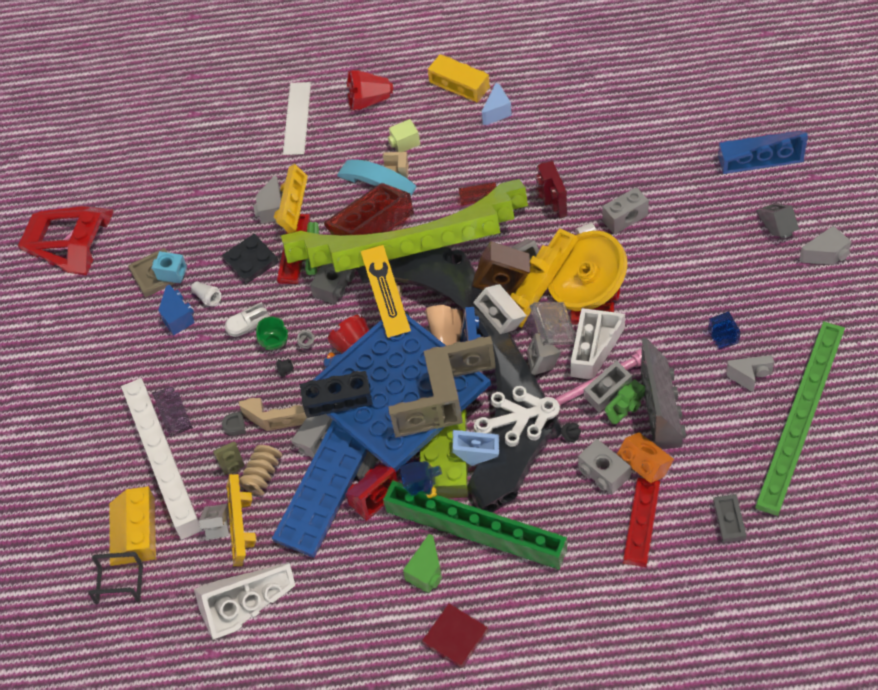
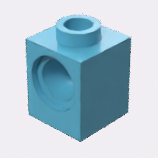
M159 251L157 259H154L152 264V270L155 272L157 280L180 284L187 269L183 255Z

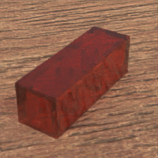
M496 182L458 188L461 206L475 204L486 197L497 187Z

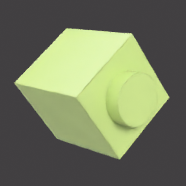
M411 119L389 127L390 136L388 141L392 148H396L397 152H405L420 145L419 133Z

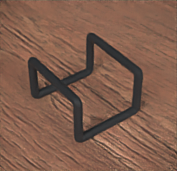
M136 552L95 554L92 556V560L98 568L96 590H90L88 594L94 604L99 603L100 594L131 592L137 602L140 601L143 563ZM134 557L138 564L137 592L131 587L101 589L102 565L98 559Z

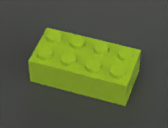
M466 408L461 412L463 423L444 427L420 449L421 490L426 491V489L435 487L437 491L435 493L445 498H468V463L452 452L453 430L467 431ZM431 464L433 472L424 475L422 466Z

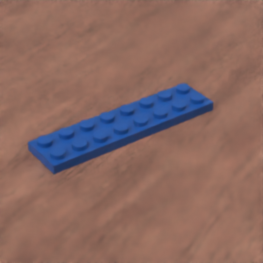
M332 421L272 537L273 542L313 558L322 544L368 452L364 446L336 422Z

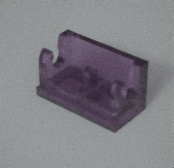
M167 387L158 392H152L170 437L193 428L179 393L174 392V387Z

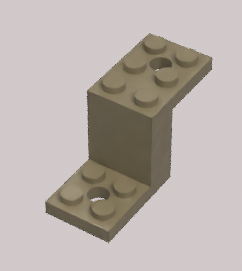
M491 336L478 337L466 342H456L443 347H433L430 350L424 351L433 397H423L416 401L401 402L388 407L396 438L463 423L454 377L496 368Z

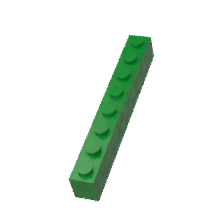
M392 481L384 498L387 513L560 570L568 550L567 537L439 495L428 498L426 491L396 481Z

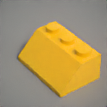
M149 486L126 489L109 503L110 553L136 552L141 561L156 560L155 498ZM134 557L110 558V566L136 562Z

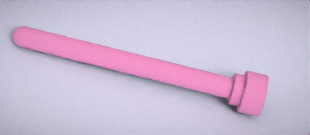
M642 348L635 351L631 359L621 363L626 370L634 366H641ZM597 377L555 399L560 406L582 395L584 388Z

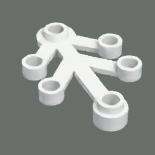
M517 386L513 389V398L518 402L524 401L534 406L532 408L526 409L506 400L503 393L495 392L491 396V404L496 408L501 407L512 413L493 419L479 418L474 423V432L491 434L493 428L516 422L512 431L507 432L505 436L506 444L514 447L519 443V437L529 419L538 416L535 424L530 425L527 429L528 438L538 440L547 419H552L558 415L560 405L554 398L545 397L539 399L526 393V389L523 386ZM517 392H522L523 395H522V396H518V395H516V393H517ZM500 398L502 401L496 402L494 399ZM550 405L552 408L546 409L544 406ZM480 424H487V426L484 427V428H483V427H480L479 425H480ZM536 430L538 434L533 435L530 432ZM513 436L516 440L510 441L508 438Z

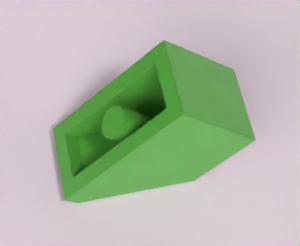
M428 534L403 569L405 580L428 594L432 588H436L442 579L435 542L431 534Z

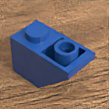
M169 284L165 287L158 311L163 323L174 336L194 324L195 321L192 316L194 311L190 304H185L179 290L174 291Z

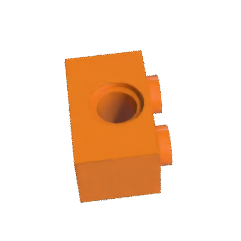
M640 432L626 437L617 452L621 459L650 483L665 477L674 461V458Z

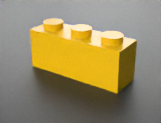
M441 54L428 68L430 83L477 103L490 88L489 74Z

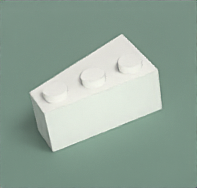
M582 308L571 359V377L591 380L596 376L625 329V314Z

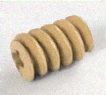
M256 446L250 461L246 465L247 468L244 469L243 476L239 480L240 485L254 495H264L263 490L260 488L267 489L268 484L265 481H270L272 478L268 473L273 474L275 472L273 466H278L279 462L277 459L282 457V453L271 446Z

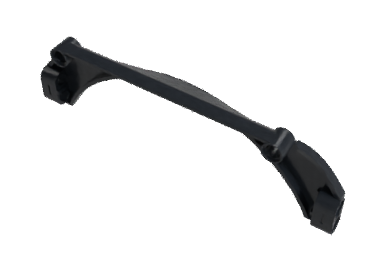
M444 246L388 260L395 282L408 283L439 293L464 311L465 307H474L475 316H479L480 331L484 337L491 336L496 366L497 392L503 393L506 400L526 409L534 407L524 401L518 402L514 400L513 389L517 386H523L526 389V393L539 399L546 397L534 374H531L530 367L511 333L500 334L473 303L483 290L472 287L476 271L463 251H452L449 247ZM366 267L355 268L362 282L369 283L370 280ZM517 392L516 395L522 396L523 393ZM550 405L544 406L546 409L552 408ZM501 407L496 408L495 418L511 414L512 412ZM538 416L530 418L519 437V443L514 447L506 444L505 436L507 432L512 431L516 422L492 429L491 434L499 435V455L496 458L479 463L467 486L477 508L492 513L516 499L524 478L541 448L548 439L558 438L562 434L561 429L563 426L557 416L547 419L538 440H531L527 436L528 427L535 424ZM550 423H554L551 428H547ZM536 430L530 432L533 435L538 434ZM513 436L508 438L510 441L516 440Z

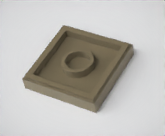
M165 248L159 250L160 252H167ZM159 251L128 265L145 298L165 289L169 284L170 286L175 284L174 282L157 280L155 272L152 270L153 261L157 259Z

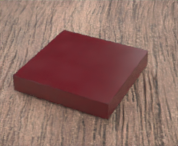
M449 603L422 639V644L462 669L488 633L489 627Z

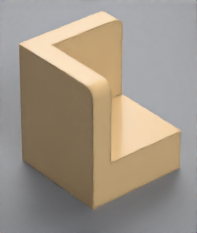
M407 152L383 153L384 167L408 179L409 163Z

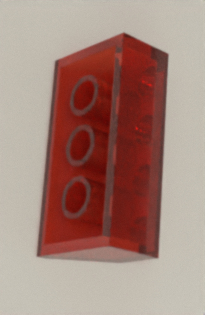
M380 183L324 221V226L332 235L338 236L390 232L414 214L411 195L406 191Z

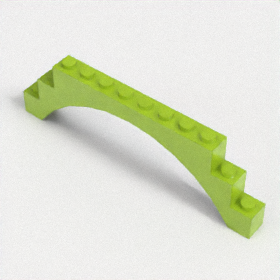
M520 179L500 183L486 197L457 213L436 221L401 230L348 236L321 235L304 231L281 235L285 256L288 263L309 259L311 268L332 263L335 272L365 266L361 251L384 245L387 258L390 260L500 233L499 223L514 220L513 209L528 206L526 188Z

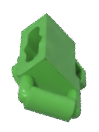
M635 379L628 386L625 385L618 392V395L606 406L605 412L612 424H618L628 415V412L634 413L639 409L641 405L640 400L645 394V387Z

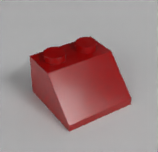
M379 464L374 469H370L362 480L353 484L346 493L348 504L366 521L385 505L384 498L392 481L398 482L395 469Z

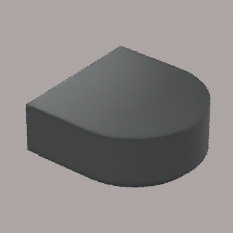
M242 411L228 414L223 418L222 428L227 435L237 436L246 433Z

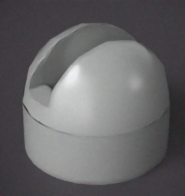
M307 330L301 331L297 336L298 345L303 349L312 347L314 344L313 333ZM307 337L310 338L308 342L304 344Z

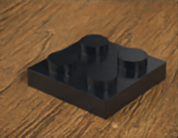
M255 233L221 255L223 261L245 284H248L279 263L278 257Z

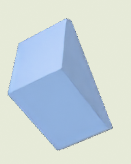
M498 83L495 84L482 110L484 125L512 116L511 102Z
M453 430L452 452L470 466L498 457L499 435Z

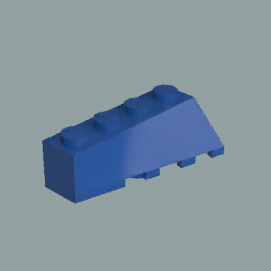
M794 131L720 142L718 158L723 174L802 163L804 162L808 134L803 131Z

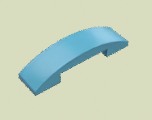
M347 160L337 174L338 177L354 183L358 179L388 190L389 196L408 202L417 188L414 183L397 172L364 160Z

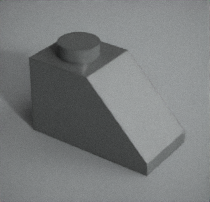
M773 203L756 210L771 235L787 238L793 235L792 232L799 230L792 205Z

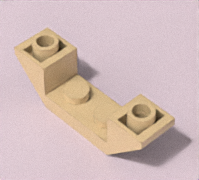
M248 398L244 401H239L243 416L266 431L299 426L306 420L303 405H294L285 409H272L265 412L261 398Z

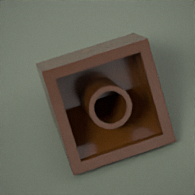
M490 241L481 254L472 287L484 290L486 287L500 284L509 296L512 293L515 294L530 273L529 253Z

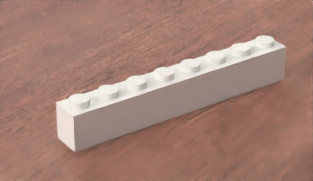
M142 378L121 386L178 535L182 540L201 532L202 529H200L197 515Z

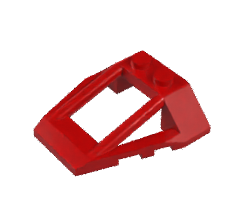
M77 206L34 213L27 224L18 247L37 258L41 257L47 260L53 266L61 267L67 273L87 276L94 260L89 249L99 226L108 227L114 211L113 209ZM79 218L69 240L43 241L52 220ZM68 248V256L65 259L42 249Z

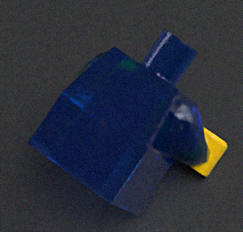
M427 461L412 462L400 466L403 487L412 496L420 491H424L428 498L437 496V493H435L437 492L436 488L433 485L436 484L435 476L442 474L440 466L432 467Z

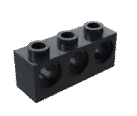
M354 371L346 375L331 376L321 380H310L299 384L306 418L373 405L366 371Z

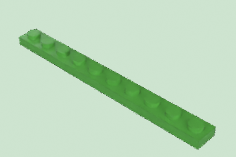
M823 321L756 504V509L779 516L845 327Z

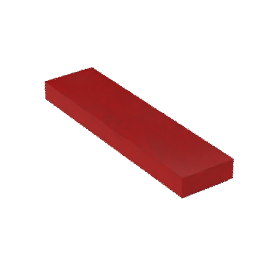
M299 214L295 232H307V224L311 220L310 214ZM284 248L277 282L278 284H299L303 260L288 263Z
M637 477L623 564L647 568L660 489V481L658 480L650 483L645 478Z

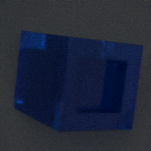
M729 311L709 318L708 332L719 350L739 344L741 331Z

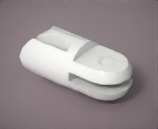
M260 302L227 319L225 330L230 336L238 337L255 329L260 320L264 317H270L266 308H264L263 303Z

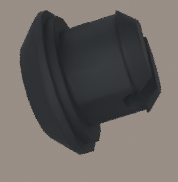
M278 359L276 362L280 376L285 377L286 373L294 369L290 359L283 361Z
M566 423L563 425L561 433L566 441L575 442L580 437L581 429H579L577 423Z

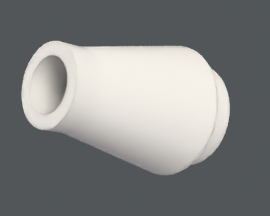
M198 281L191 287V291L207 306H215L221 300V292L217 287L202 284Z

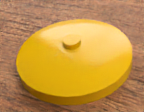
M595 230L575 235L578 241L548 286L552 297L569 310L594 309L604 304L618 291L627 272V255L623 246L609 233Z

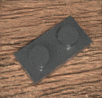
M737 494L713 497V505L722 543L746 540L747 534Z

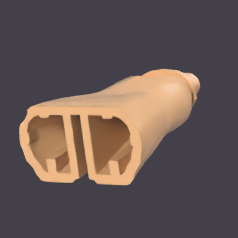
M445 305L426 308L425 313L431 334L446 346L460 342L463 311L451 309Z

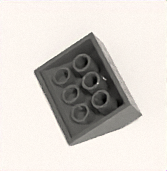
M642 338L640 375L642 385L645 387L644 396L653 443L662 450L681 448L682 439L686 438V430L684 425H680L679 419H682V410L680 405H676L678 390L677 386L673 387L672 381H674L673 367L669 368L668 359L647 338Z

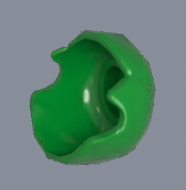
M273 316L264 317L257 324L256 338L262 348L271 351L277 350L287 343L288 329L284 326L282 319Z

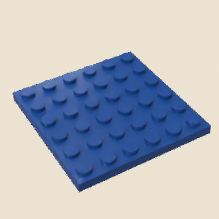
M407 314L406 317L411 331L388 338L383 321L381 320L313 379L321 380L331 376L350 374L354 371L367 372L373 405L326 415L383 464L395 469V472L444 428L395 437L388 407L401 402L416 401L423 397H433L424 351L430 350L433 347L446 346ZM481 372L454 377L461 412L491 385L490 379Z

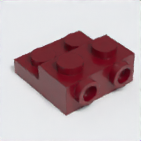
M553 161L540 163L536 167L538 174H535L538 185L536 187L537 196L539 199L542 198L545 206L551 205L553 212H557L559 219L567 217V191Z

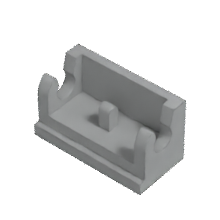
M326 414L306 418L291 440L292 444L300 447L298 450L300 453L314 458L333 420Z

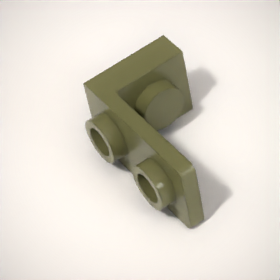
M231 442L213 451L224 475L235 473L245 466L236 442Z

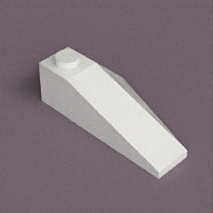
M285 563L218 580L195 588L194 592L200 613L214 640L237 631L244 622L258 615L261 609L269 603L275 602L295 586L290 564Z

